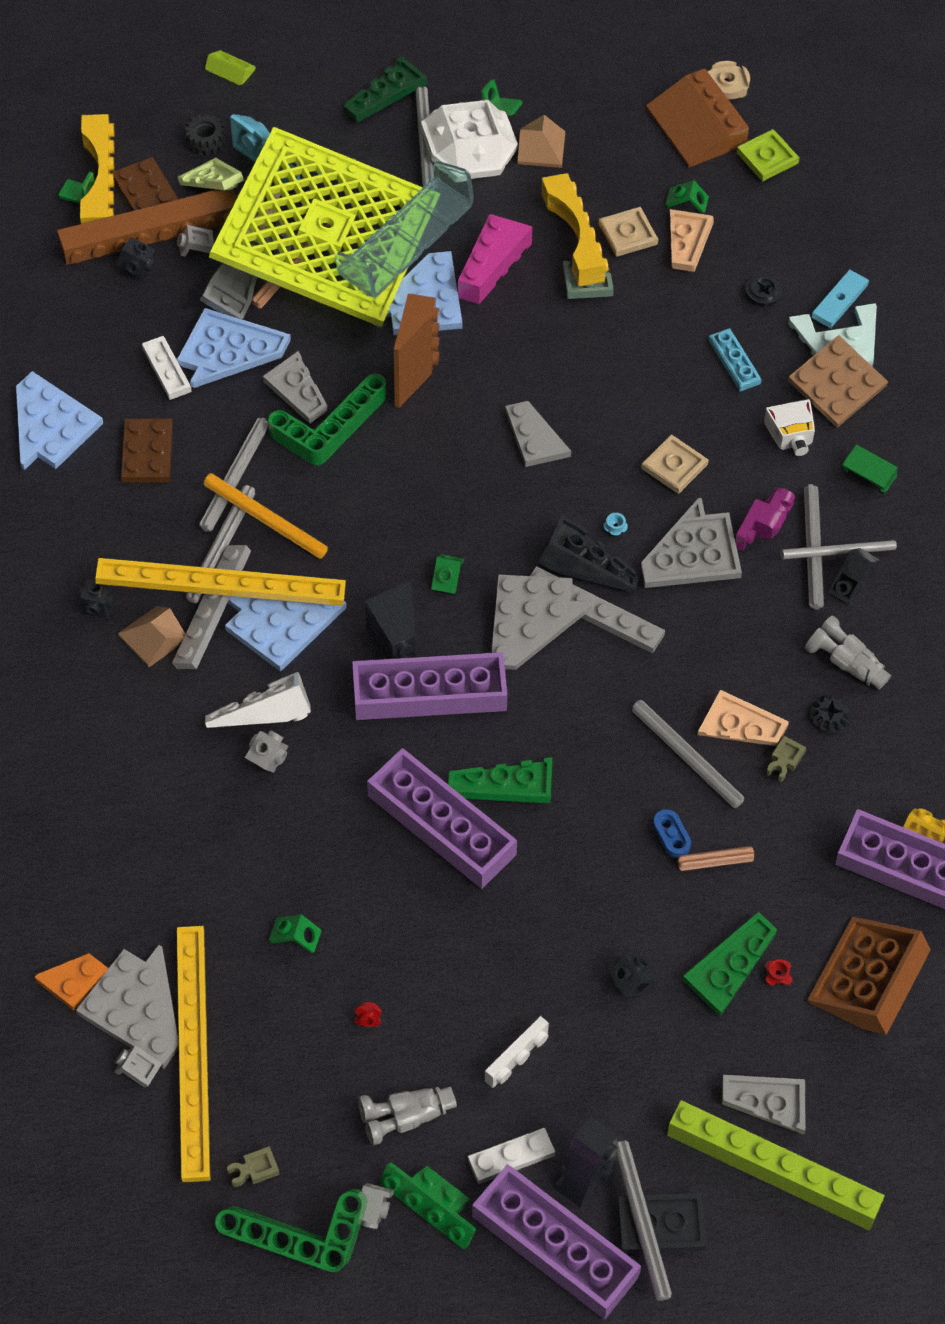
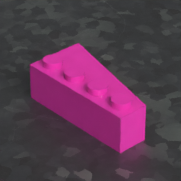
M490 214L458 279V298L480 304L496 286L498 279L501 276L504 277L508 272V268L512 263L517 262L521 257V253L531 246L532 226Z

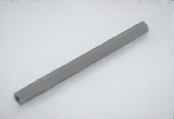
M895 540L784 549L781 550L780 556L781 559L840 555L849 554L851 550L861 548L866 552L896 550L897 545Z

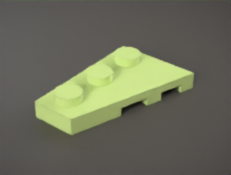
M217 158L177 177L180 185L219 190L234 189L238 186V183L244 181L240 171Z

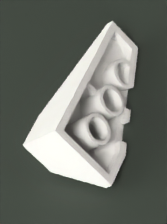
M299 672L268 684L269 689L263 693L252 692L248 694V697L241 704L233 702L206 715V727L288 722L292 719L294 721L304 719L311 710Z

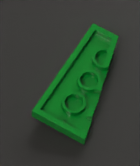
M552 757L544 758L543 762L532 763L531 760L521 761V765L506 767V764H499L493 769L486 770L483 767L449 771L448 785L465 799L550 803Z
M758 912L683 976V981L709 1007L721 1016L775 937L777 929Z

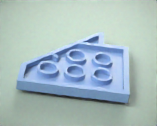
M451 251L428 253L403 278L386 317H391L394 335L398 334L408 293L436 298V307L440 308L438 323H440L439 331L462 328Z
M205 308L182 349L177 362L181 367L196 371L190 381L191 387L196 388L282 358L291 338L290 334Z
M33 371L16 386L20 462L23 470L38 457L56 469L103 424L102 417Z
M230 596L227 604L237 610L238 613L225 625V629L281 672L346 609V602L344 601L343 606Z

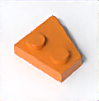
M88 953L37 974L35 980L74 1011L109 968Z

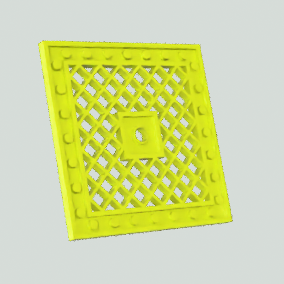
M273 127L210 251L209 257L382 327L440 194ZM295 162L297 167L290 168L288 164ZM316 171L318 176L311 177L309 172ZM302 174L304 179L297 180L295 175ZM288 177L290 182L283 184L280 179ZM337 179L339 184L332 185L330 181ZM274 181L276 186L270 187L272 182ZM323 183L325 187L318 189L316 184ZM309 186L311 191L303 192L302 187ZM358 188L360 193L353 194L351 189ZM295 190L296 194L289 196L287 191ZM344 191L346 196L339 197L337 193ZM280 193L282 198L275 199L273 194ZM330 195L332 199L325 201L323 196ZM379 196L381 201L374 203L372 198ZM365 200L367 205L360 206L358 201ZM301 201L303 206L296 208L294 203ZM351 203L353 208L346 210L344 204ZM287 205L289 210L281 211L280 206ZM400 205L402 210L395 211L393 206ZM272 208L274 214L267 215L265 210ZM386 208L388 213L381 215L379 210ZM257 212H258L259 215H260V217L255 218V216H256V214H257ZM372 212L374 217L367 218L365 213ZM356 215L359 217L360 220L354 221ZM294 217L296 222L288 223L286 219ZM405 217V219H404V221H403V223H402L401 220H400V218ZM392 220L395 225L388 227L386 222ZM279 221L281 226L274 227L272 222ZM323 223H328V224H330L332 227H331V228H326V227H324L322 224H323ZM265 224L267 229L259 231L257 226ZM379 224L381 229L374 230L371 225ZM364 227L367 232L360 234L357 229ZM249 228H250L251 231H252V233L247 234V232H248V230H249ZM294 230H298L297 236H295ZM349 231L351 232V234H352L353 236L347 237ZM286 233L288 238L280 239L278 234ZM271 236L273 242L266 243L264 238ZM386 236L388 241L381 242L378 237ZM371 239L373 245L367 246L364 241ZM257 240L259 245L252 247L249 242ZM307 241L309 247L302 248L300 243ZM357 243L359 248L352 250L350 244ZM293 245L295 250L288 252L285 247ZM343 246L345 252L340 253L341 248ZM391 248L389 254H387L385 249ZM278 249L281 254L273 255L270 250ZM328 250L331 255L324 257L321 252ZM378 251L381 257L373 258L371 253ZM314 254L316 259L309 261L306 255ZM364 255L366 260L359 262L357 257ZM299 257L302 263L294 264L292 259ZM350 259L352 264L345 266L342 260ZM335 262L338 268L330 269L328 264ZM384 264L382 269L380 270L378 265ZM321 266L323 271L316 273L314 267ZM371 267L374 273L366 274L364 269ZM357 271L359 276L352 278L350 272ZM342 275L345 280L337 282L335 276ZM376 280L375 285L373 287L371 281ZM363 283L366 289L359 290L356 285Z

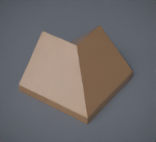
M545 115L520 129L518 164L562 168L565 131Z
M155 606L120 631L118 636L148 667H151L181 645L185 632L170 608Z

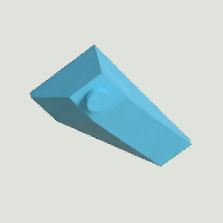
M233 114L230 116L233 147L256 162L270 133L262 123L255 121L251 117ZM292 163L288 164L290 168H294ZM295 175L296 179L300 180V175ZM288 177L280 179L284 183L290 182Z

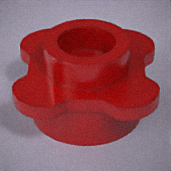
M780 959L767 961L765 963L768 975L766 983L771 986L776 983L789 985L792 982V977L789 975L791 964L786 960Z
M364 1002L355 1008L357 1017H355L354 1021L356 1024L366 1027H377L381 1024L379 1016L382 1011L376 1004Z

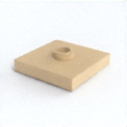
M641 207L599 219V226L616 257L658 244V238Z
M670 435L642 463L641 469L679 494L708 465L709 460L673 435Z

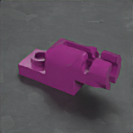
M775 488L765 502L755 499L736 534V548L744 551L747 543L752 544L756 535L765 539H772L779 532L787 517V513L794 503V494L784 488Z

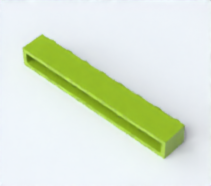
M682 1100L670 1121L667 1136L870 1231L885 1195Z

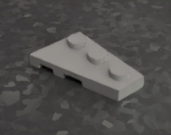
M299 351L263 376V382L309 424L327 412V404L317 385L314 384L307 366L305 367Z
M529 401L505 407V412L525 467L571 457V450Z
M723 1075L722 1105L795 1132L805 1133V1079Z

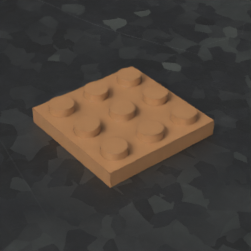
M840 335L835 337L788 378V381L807 400L809 399L810 403L836 428L888 384V381Z

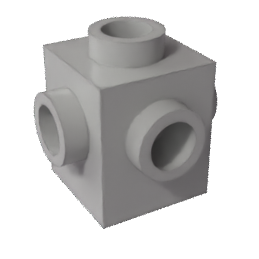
M271 730L268 734L260 731L258 735L256 734L251 739L250 749L245 758L274 773L276 767L285 760L288 745L281 742L283 737Z

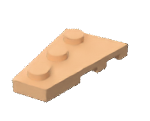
M670 209L673 269L695 272L714 223L713 216Z
M720 690L698 730V735L778 746L788 727L789 721Z

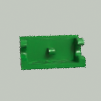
M858 445L854 447L842 465L845 472L852 471L879 486L880 491L883 493L888 490L897 478V467Z

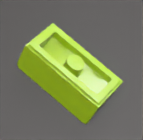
M220 50L208 55L205 66L207 71L238 85H242L256 68L254 65Z

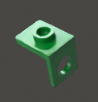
M491 79L481 90L483 100H489L498 110L505 111L506 115L512 116L522 105V101L519 99L499 98L494 79ZM490 88L492 89L491 100H489L488 98V92Z
M93 172L88 173L83 183L67 179L59 193V198L81 204V199L88 194L95 183Z
M692 180L670 188L665 205L669 208L690 201L703 214L705 213L709 196ZM697 193L701 196V204L697 200Z
M443 554L439 555L436 560L431 589L455 594L460 567L464 563V559Z
M303 915L278 917L275 920L269 941L272 943L295 941L310 953H314L321 929ZM306 928H309L312 932V940L309 943L304 938Z

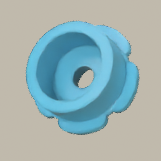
M620 513L610 514L604 523L605 531L610 532L614 536L620 535L621 532L624 533L628 527L625 517Z

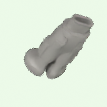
M829 617L822 627L818 628L805 646V650L809 653H814L819 649L829 652L831 654L830 661L840 669L849 672L863 682L866 681L868 686L872 684L880 690L891 678V675L884 670L885 666L878 661L870 650L866 649L864 643L853 634L847 636L839 626L840 622L836 617ZM830 637H833L842 645L838 646Z
M435 1087L434 1090L433 1088H427L412 1092L401 1091L388 1095L387 1102L373 1103L367 1095L358 1097L361 1119L363 1123H366V1134L371 1145L380 1144L383 1136L390 1131L396 1129L397 1132L403 1133L415 1129L422 1123L429 1122L440 1115H445L446 1110L457 1107L451 1087L443 1089ZM388 1114H392L394 1116L393 1118L379 1122L375 1120L379 1117Z

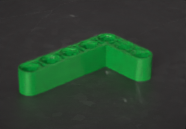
M380 374L367 376L315 430L284 411H274L268 418L270 437L310 464L321 465L385 401L386 380Z
M351 1189L342 1194L337 1202L327 1237L236 1206L228 1207L218 1213L215 1225L220 1233L326 1271L336 1272L350 1261L368 1200L365 1193L359 1189ZM348 1196H353L358 1200L359 1206L357 1210H352L347 1206ZM227 1213L232 1214L236 1218V1226L234 1228L226 1224L225 1217ZM253 1223H258L262 1227L261 1237L255 1236L252 1233L251 1226ZM340 1223L348 1225L350 1229L349 1237L340 1235L338 1231ZM279 1232H284L288 1236L289 1242L287 1246H283L278 1242L277 1235ZM305 1241H310L315 1246L314 1255H309L304 1251L303 1245ZM331 1250L340 1253L342 1258L340 1264H335L330 1260Z

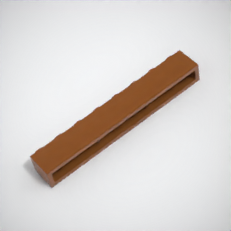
M218 189L57 230L60 247L66 264L69 265L121 252L131 237L147 245L178 237L180 233H183L187 225L211 229L225 224L237 197L233 189Z

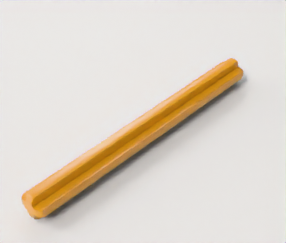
M210 473L205 478L204 485L316 557L322 559L327 553L328 547L219 477Z

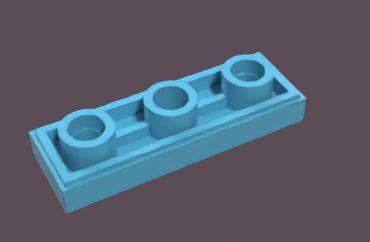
M849 270L813 311L812 318L832 328L868 286L869 280Z
M730 328L709 336L710 344L739 391L761 384L759 374Z

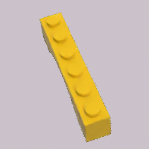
M108 114L82 115L81 132L83 145L97 161L99 169L94 185L88 194L81 199V224L114 216V210L110 208V205H114V193L110 191V188L114 187V175L110 174V171L114 170V158L110 157V154H114V140H110V137H114V123L109 122Z
M568 173L542 178L541 195L547 209L563 218L572 227L578 238L579 243L573 253L572 272L578 287L605 282L608 262L606 258L602 257L600 243H596L595 231L593 227L589 226L588 213L583 211L582 199L577 197L575 182H571Z

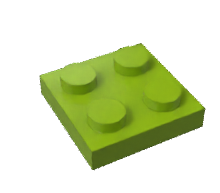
M774 129L737 147V154L762 181L799 162L797 154Z

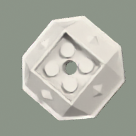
M489 100L442 105L421 121L420 125L431 160L442 169L450 172V175L457 180L501 175L506 164L517 150L518 144L506 112L498 110Z

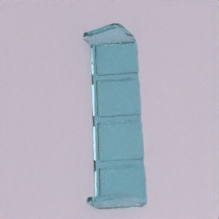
M436 161L433 165L435 177L351 256L341 252L335 255L338 273L368 296L378 297L396 279L395 277L398 274H402L422 255L423 250L428 249L448 230L451 224H454L472 207L474 199L471 175L466 169Z

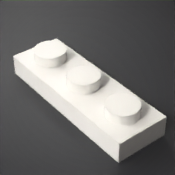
M164 336L142 343L143 351L169 400L190 393L191 386Z
M540 1016L485 1070V1082L492 1088L499 1082L501 1084L504 1083L511 1075V1070L517 1064L522 1065L530 1056V1051L535 1046L540 1047L547 1040L549 1023Z
M545 1128L470 1155L468 1156V1162L479 1185L495 1179L507 1164L515 1170H519L555 1156V1150Z

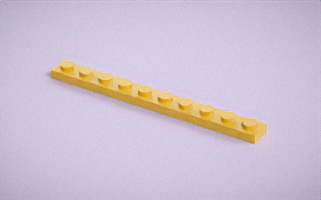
M104 558L98 559L96 584L338 606L344 605L346 580Z
M204 926L177 927L182 1182L210 1181Z

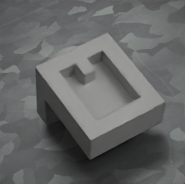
M190 225L186 226L183 233H180L177 239V246L180 247L181 256H186L189 249L210 253L214 245L212 230Z
M135 1045L129 1050L124 1049L115 1061L118 1066L114 1072L118 1075L124 1073L145 1088L149 1086L162 1063Z

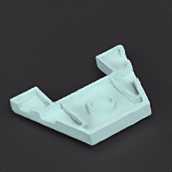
M876 303L856 306L855 315L859 326L816 333L809 314L789 317V326L798 332L800 340L810 347L813 356L840 335L871 366L873 365Z

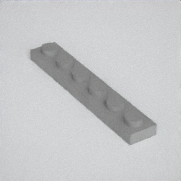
M227 545L216 569L242 571L251 550L247 545ZM204 594L172 662L177 669H197L230 596Z
M537 566L530 575L559 578ZM572 584L571 601L592 602L591 610L583 615L582 619L651 653L655 651L664 637V629Z

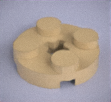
M721 61L714 64L710 71L708 70V73L727 99L746 96L750 83V74L744 66L740 68L736 66V62ZM725 78H728L731 82H726L724 80Z

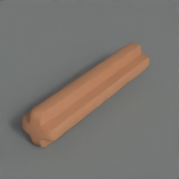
M751 846L680 855L678 856V867L681 871L752 862L754 860V850Z

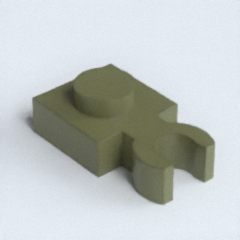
M784 736L772 754L771 760L774 762L769 764L767 775L770 776L772 771L777 770L780 772L778 781L782 782L786 777L787 768L794 771L805 754L806 747Z
M270 1146L245 1155V1164L232 1163L227 1166L228 1174L233 1172L240 1173L238 1178L232 1179L233 1187L241 1186L250 1177L253 1184L279 1175V1169Z

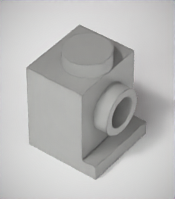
M367 1183L363 1185L362 1189L368 1201L361 1225L377 1229L381 1218L386 1219L390 1202H387L386 1198L393 1196L394 1190Z

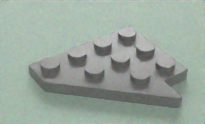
M698 498L641 562L644 587L741 578L742 571L729 513L705 515L702 498Z
M498 576L492 653L503 652L505 669L516 670L591 610L592 602L571 601L572 578Z
M158 945L146 962L124 949L80 1004L76 1012L77 1015L128 1047L132 1048L136 1045L162 1063L160 1067L164 1069L179 1050V1040L163 949Z

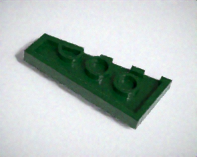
M401 56L397 59V64L393 68L389 66L384 70V75L380 79L375 78L371 81L370 87L367 90H361L345 103L344 111L353 120L359 122L414 92L417 87H423L428 84L427 76Z

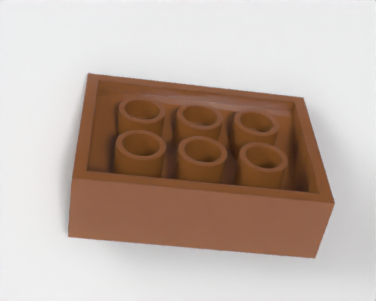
M705 68L686 75L646 105L648 112L689 168L736 150L738 146L747 142L748 125Z
M409 293L407 295L394 347L395 407L400 408L432 374L433 366L438 365L440 352H437L440 341L438 337L440 308L436 307L435 297Z
M852 916L812 990L808 1002L861 1029L887 1035L931 950L922 931Z

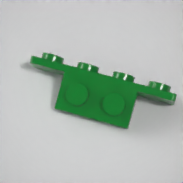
M392 1162L387 1164L379 1180L380 1185L394 1190V1196L462 1249L468 1247L476 1228L458 1215V1213L467 1206L470 1199L428 1166L411 1178Z

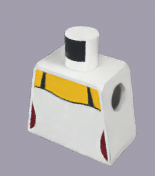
M810 400L766 407L764 423L778 447L782 450L793 448L797 456L806 454L809 451L807 445L813 442L815 432Z

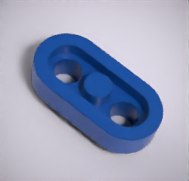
M672 810L659 811L654 817L653 827L666 853L673 858L687 855L690 851L691 839L679 816ZM662 824H669L670 827L665 828ZM680 845L682 848L676 849L673 846Z

